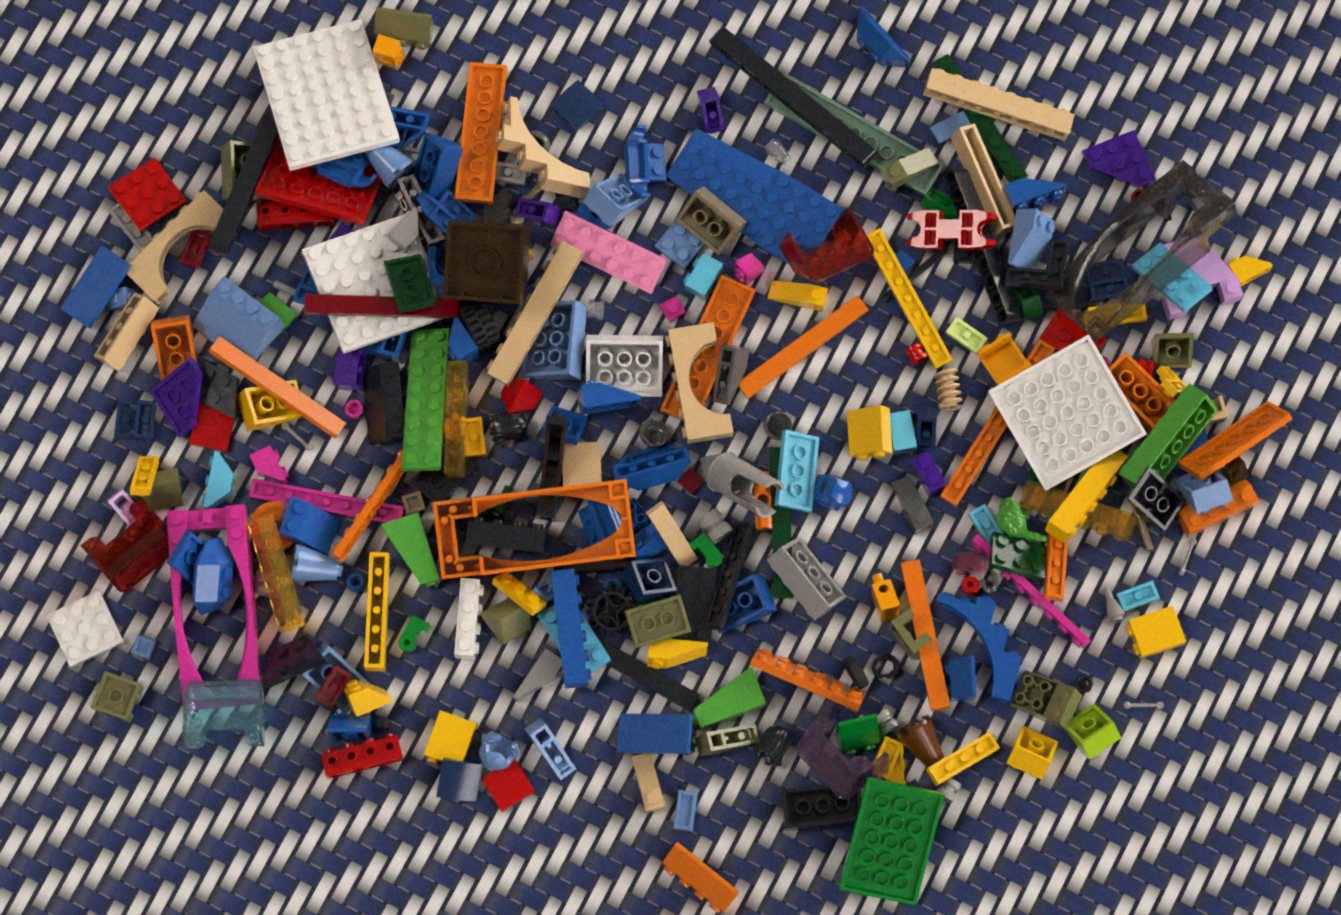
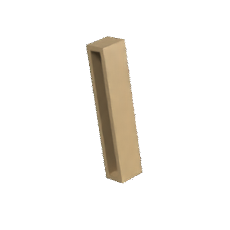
M975 124L959 127L950 138L963 168H966L971 176L983 211L997 214V220L988 223L992 235L997 237L1008 234L1014 228L1015 215Z

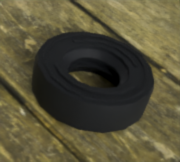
M851 655L843 660V665L854 684L860 690L869 685L868 679L857 660Z

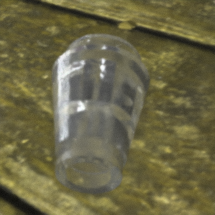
M775 138L763 148L766 154L783 165L791 158L781 142Z

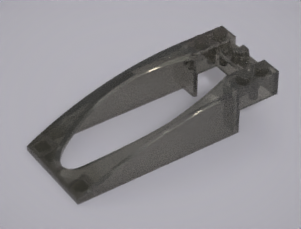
M1182 160L1131 201L1090 241L1065 270L1063 289L1050 290L1046 295V299L1097 342L1211 251L1209 237L1237 215L1235 201L1223 191L1220 193L1216 191L1208 182L1197 175L1196 170ZM1183 195L1200 207V209L1192 214L1187 225L1170 249L1143 276L1098 308L1084 313L1077 311L1075 308V297L1085 272L1094 263L1100 261L1158 214H1161L1168 221L1172 220L1170 206Z

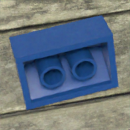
M428 132L424 133L413 174L422 192L439 200L446 190L450 192L452 190V184L457 173L463 148L452 140Z

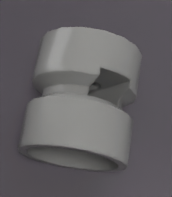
M717 508L709 511L697 522L703 532H708L707 537L713 544L720 542L733 531L727 521H722L723 515Z

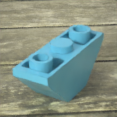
M214 451V456H211L209 460L211 471L205 480V486L208 487L206 494L203 493L201 502L205 509H214L233 495L236 477L217 451Z

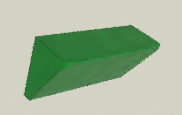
M932 187L920 204V207L925 210H940L944 212V219H956L958 216L952 199Z

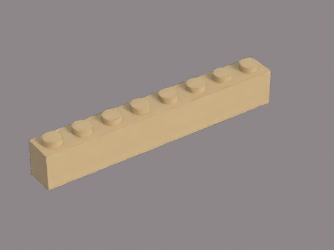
M938 68L931 69L923 92L924 96L1065 141L1070 134L1075 115L1068 110L1057 109L1047 103L1041 104L1031 98H1023L1013 92H1005L995 86H986L979 81L968 80L958 74H949Z
M562 241L561 245H556L553 251V259L551 261L548 260L543 269L545 273L542 278L538 277L536 280L533 294H528L524 302L526 304L525 308L517 313L515 317L517 322L514 327L510 326L505 335L507 337L505 343H501L497 348V357L495 360L492 359L487 366V370H489L487 374L508 387L584 256L583 251Z

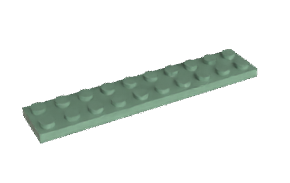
M782 73L877 151L878 154L868 165L882 172L883 168L895 161L921 151L787 73ZM769 93L764 101V105L828 141ZM938 161V165L903 185L925 196L935 183L945 164Z

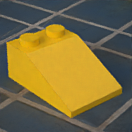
M296 380L286 381L299 390ZM259 386L244 388L238 394V403L247 432L265 429L303 417Z

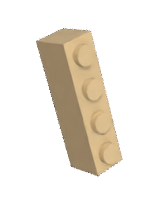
M134 292L94 354V357L107 367L120 371L131 352L136 348V344L141 336L145 334L146 328L155 318L159 307L145 296Z

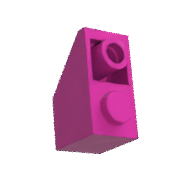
M752 253L735 262L734 276L738 282L744 283L747 286L764 272V265Z
M267 446L249 455L260 477L281 484L288 483L286 477H289L284 466L280 467L278 461L281 458L276 449L272 450L271 446Z

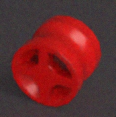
M917 343L904 351L905 355L909 356L912 366L928 357L927 353L923 352L921 343Z
M1139 358L1137 363L1152 376L1154 360L1144 361L1143 358Z

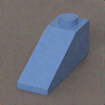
M538 718L524 728L560 780L576 770L574 764L541 718Z

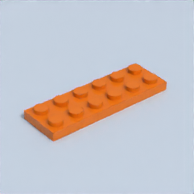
M1267 401L1180 459L1178 462L1179 467L1202 481L1279 428L1285 426L1286 423L1292 420L1291 414Z
M757 649L750 663V666L857 712L865 696L858 688L844 686L843 682L836 679L830 680L821 672L814 673L802 664L795 665L791 663L786 657L774 656L767 649Z

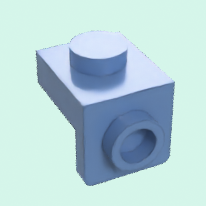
M127 287L117 288L107 303V310L114 311L124 308L133 293H136V290Z
M551 575L546 581L537 585L532 590L546 601L547 604L554 600Z

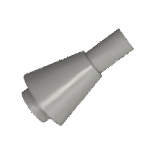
M1111 588L1104 589L1107 600L1108 622L1113 624L1122 622L1126 616L1125 612L1116 599H1114Z

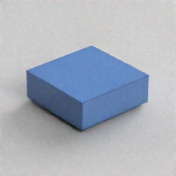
M137 635L131 653L150 660L156 641Z

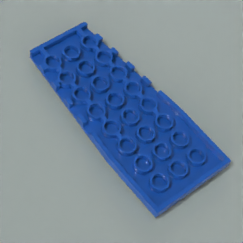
M699 129L694 130L666 174L667 178L690 195H693L696 190L702 187L708 189L747 221L740 231L743 235L803 274L844 211L842 207L795 178Z

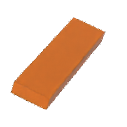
M1049 533L1043 599L1062 602L1065 590L1068 539L1063 543Z

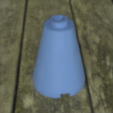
M390 145L364 152L388 189H391L396 180L403 177L404 174L407 176L415 165L412 159Z
M295 544L289 568V581L337 580V577H341L343 566L334 558L302 544Z

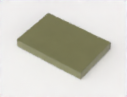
M680 594L624 611L635 649L692 632Z

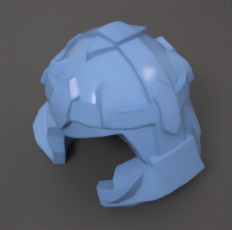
M493 731L482 733L479 756L486 769L490 771L505 769L521 753L517 743Z

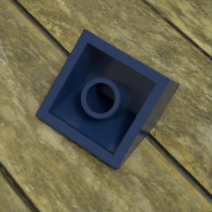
M665 557L631 561L623 571L629 592L633 593L631 597L636 601L634 603L635 606L659 601L677 591Z

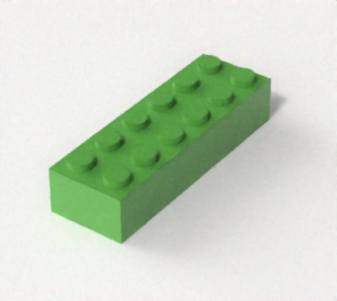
M1190 383L1180 392L1179 397L1169 406L1165 415L1158 420L1151 433L1147 434L1144 442L1134 451L1129 461L1122 466L1119 475L1131 490L1147 466L1155 471L1163 480L1168 476L1217 413L1218 409L1209 396Z

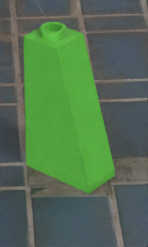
M419 513L381 524L383 530L421 585L425 584L426 587L437 584L436 580L439 579L438 572Z
M753 668L745 670L693 709L694 726H698L700 730L766 706Z

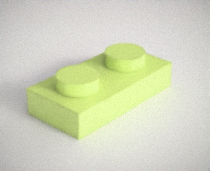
M958 317L955 318L945 332L976 355L988 339Z

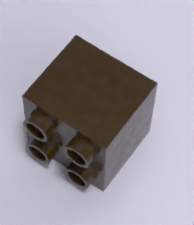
M465 219L449 220L447 224L443 299L511 304L523 303L526 300L531 224Z

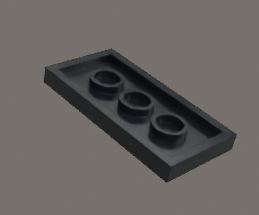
M678 565L677 591L675 596L681 595L692 632L673 637L672 639L708 642V646H711L712 630L704 626L715 593L717 568Z

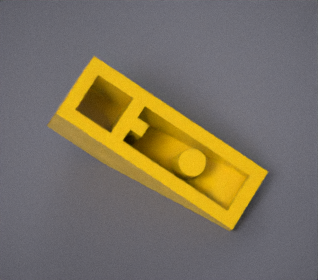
M772 281L767 299L823 312L828 288L805 283Z
M666 639L649 644L647 667L667 669L707 656L708 642Z

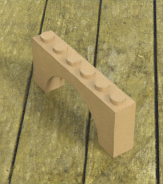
M205 190L198 192L193 197V201L179 211V215L175 219L168 221L165 226L166 228L161 233L158 232L154 235L152 242L148 246L145 245L140 249L139 255L135 259L128 261L132 266L127 275L158 305L172 292L166 285L163 276L164 260L171 246L180 237L194 230L214 231L223 212V208Z
M714 322L668 329V336H665L667 347H671L672 354H668L670 366L674 365L675 372H672L673 384L677 383L678 390L675 391L676 402L681 404V409H678L680 421L683 420L685 426L681 428L683 439L687 438V443L692 444L733 437L730 414L715 413L702 406L695 398L689 383V372L695 358L705 349L717 345Z

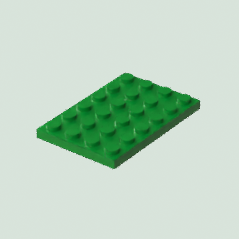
M867 777L839 890L916 906L945 794Z

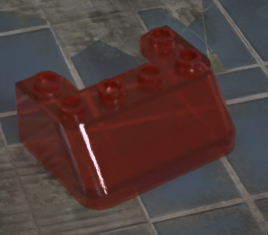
M850 206L845 209L830 231L834 239L832 242L804 253L790 232L785 235L779 247L794 273L813 282H821L871 259L874 254V247Z
M141 496L129 508L130 514L136 521L107 545L98 537H91L80 545L119 592L129 591L169 558L168 528Z

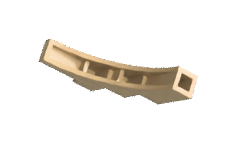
M510 96L507 103L503 104L502 114H504V120L501 130L497 131L495 141L498 142V150L518 154L519 170L539 174L538 180L541 182V190L583 199L590 189L589 173L562 163L540 146L523 122L519 111L518 98Z

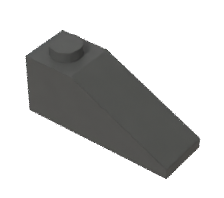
M721 345L713 402L730 405L747 368L749 348L736 345Z
M906 476L892 482L891 485L914 535L931 529L934 524L910 477Z

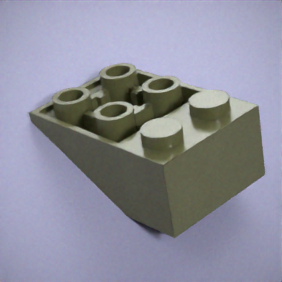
M1025 670L1009 705L1050 725L1067 730L1080 703L1082 694L1072 686Z

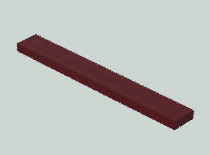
M305 294L304 314L454 319L456 317L459 318V300L435 298L436 306L398 313L394 297Z

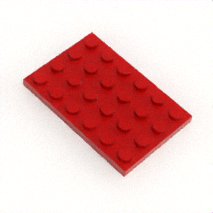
M279 138L255 188L254 195L364 226L382 180L378 175L376 180L369 186H352L348 188L318 174L317 169L313 166L290 171ZM371 163L364 169L363 175L367 177H372L374 174L378 175Z

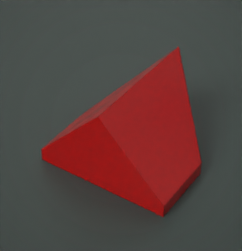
M513 378L509 387L504 385L500 394L509 414L535 410L543 392L524 379Z

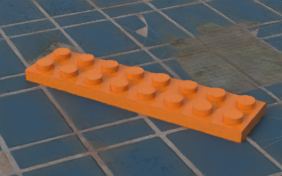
M470 62L460 146L463 150L458 164L455 201L493 205L498 159V142L495 141L497 131L501 130L507 65Z
M723 275L720 276L699 323L714 322L717 345L702 351L695 358L689 372L691 390L702 406L705 405L716 380L721 345H732L756 292V289ZM672 382L660 412L679 419L678 409H681V404L676 402L675 391L678 390L677 383L673 384Z

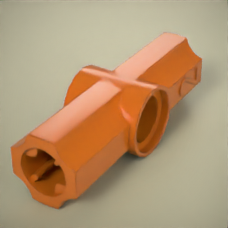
M754 483V497L757 499L765 497L768 500L766 505L771 507L770 486L766 488ZM755 514L756 530L767 531L773 529L772 516L762 518Z

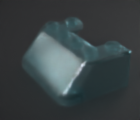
M260 681L191 682L185 687L182 734L186 749L202 747L206 742L207 731L245 730V740L248 745L265 746L264 689Z

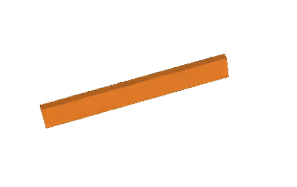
M858 295L744 377L740 381L738 388L747 399L751 398L866 314L869 309Z
M219 336L208 352L333 438L336 439L345 426L346 422Z
M920 559L901 562L909 608L915 615L912 618L915 638L917 639L925 633H928L932 638V642L919 650L930 710L950 708V702Z

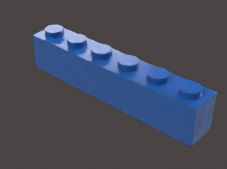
M574 568L551 571L565 689L588 686V680H592L590 668L586 669V661H589L588 649L584 650L583 642H587L586 631L581 629V623H584L583 611L579 612V604H582L581 593H577L576 586L580 585L579 575L574 573Z

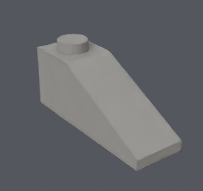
M545 648L514 694L513 699L518 702L553 682L557 676L560 678L563 675L561 658Z

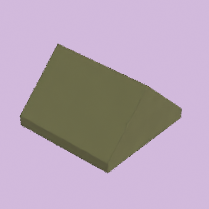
M1155 334L1151 340L1154 368H1159L1160 366L1191 368L1194 334Z
M178 468L156 472L150 496H142L145 512L184 506Z
M510 598L503 600L480 614L502 645L531 629L530 614Z

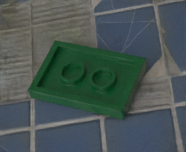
M421 254L384 261V269L398 313L436 306V300Z
M993 531L990 535L989 568L1040 582L1045 580L1047 546Z

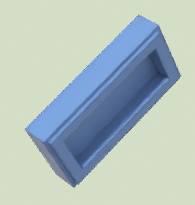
M961 111L931 126L930 130L940 145L950 140L952 134L959 127L971 125L964 111Z
M678 790L674 830L693 831L697 792Z

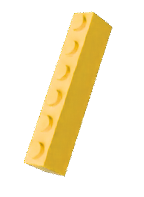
M1119 450L1092 465L1050 518L1045 531L1063 543L1068 538L1072 539L1078 530L1076 527L1078 525L1082 526L1086 521L1087 513H1092L1098 505L1097 500H1102L1108 492V486L1112 487L1118 479L1116 476L1121 471L1122 466L1126 464L1128 455Z
M370 552L364 657V668L366 671L385 672L391 562L389 553Z

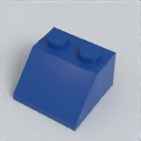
M458 317L454 318L448 343V354L454 366L458 365L462 369L480 358L478 347Z
M974 655L950 659L948 665L944 666L945 677L949 679V684H946L950 701L974 700L977 695Z

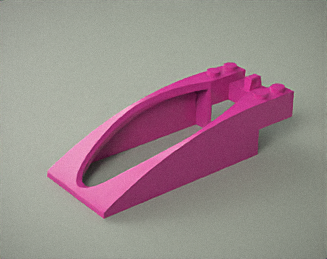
M245 504L216 509L167 511L169 558L186 530L192 533L227 530V545L234 557L241 577L246 606L245 645L238 678L229 694L217 696L206 687L191 656L183 628L182 576L170 566L175 633L184 710L262 704L253 554L249 545L247 508Z

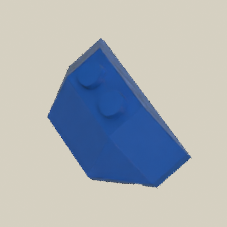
M861 5L857 22L856 41L862 49L865 48L869 52L870 58L882 66L907 68L910 65L911 58Z
M389 106L400 138L399 143L390 146L405 149L426 132L431 115Z
M663 445L658 448H650L629 454L612 468L616 480L627 479L628 487L640 491L676 481L691 463V458L686 446Z
M221 537L204 540V547L199 552L195 562L192 602L201 615L217 611L231 599L234 561Z

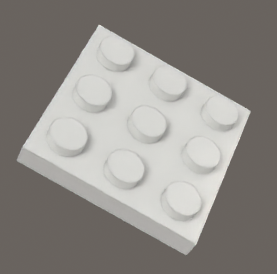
M100 590L46 615L71 668L124 643Z

